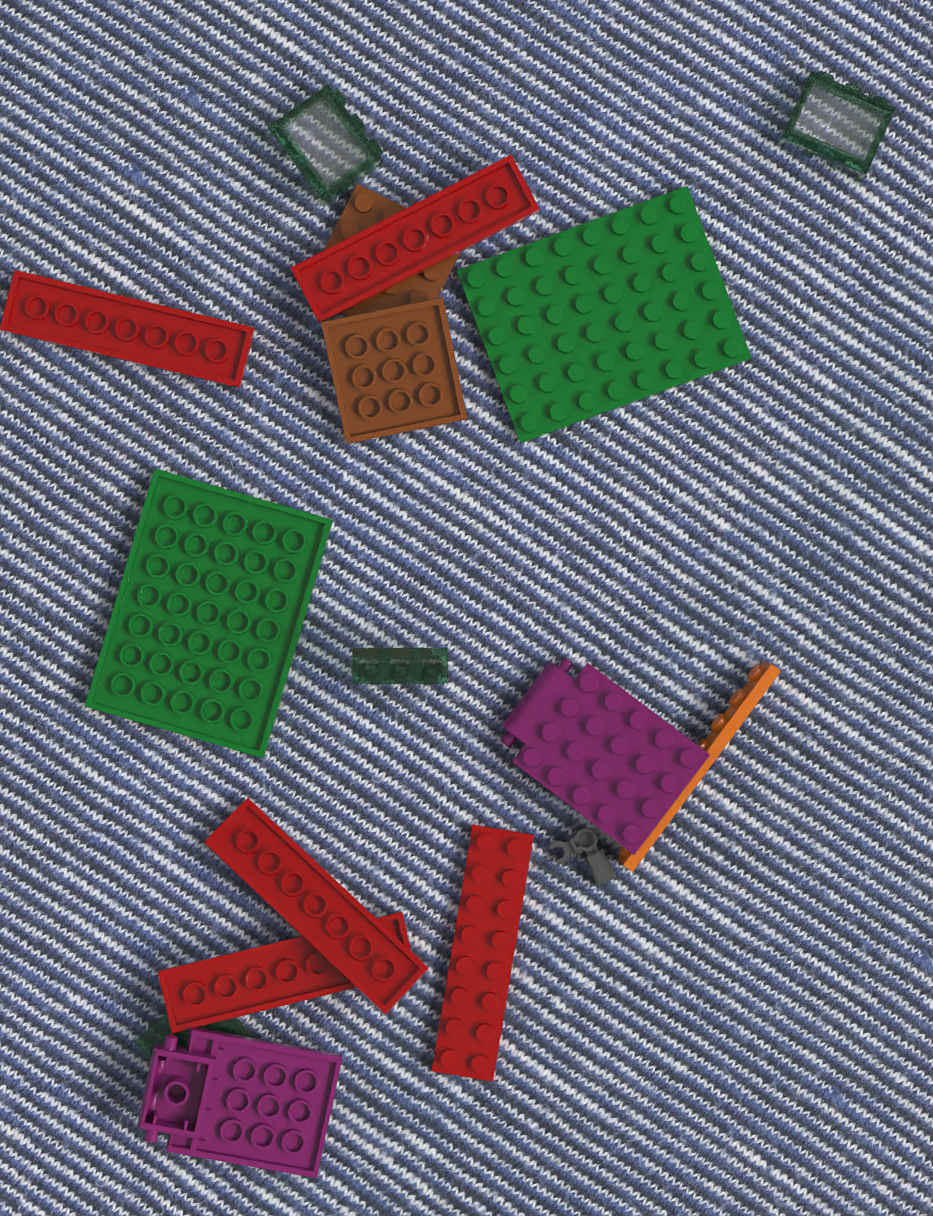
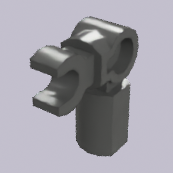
M583 827L578 832L569 835L568 841L556 840L548 846L550 850L555 847L564 849V856L556 860L557 864L565 863L574 852L576 855L586 852L587 856L584 859L597 886L616 877L604 850L598 849V833L591 827Z

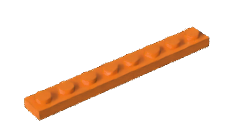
M763 661L751 669L747 676L749 681L743 689H738L729 700L731 705L724 714L721 713L714 719L710 727L712 731L706 739L703 738L697 743L699 747L710 754L709 758L637 853L634 855L623 846L620 847L618 851L620 855L617 860L632 872L636 869L781 671L771 663Z

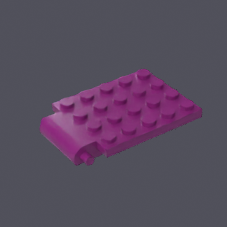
M564 657L558 666L549 661L501 724L508 731L501 739V742L511 748L517 739L522 741L525 745L512 762L635 855L709 758L710 754L588 662L577 677L573 679L567 675L574 665Z
M191 1027L187 1048L177 1046L178 1037L174 1035H166L164 1044L154 1045L137 1124L140 1129L146 1130L145 1141L156 1142L158 1132L168 1133L167 1152L317 1178L341 1067L342 1054Z

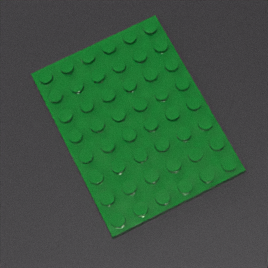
M688 186L457 270V275L520 444L738 365L752 358Z
M154 468L84 707L265 758L333 520Z

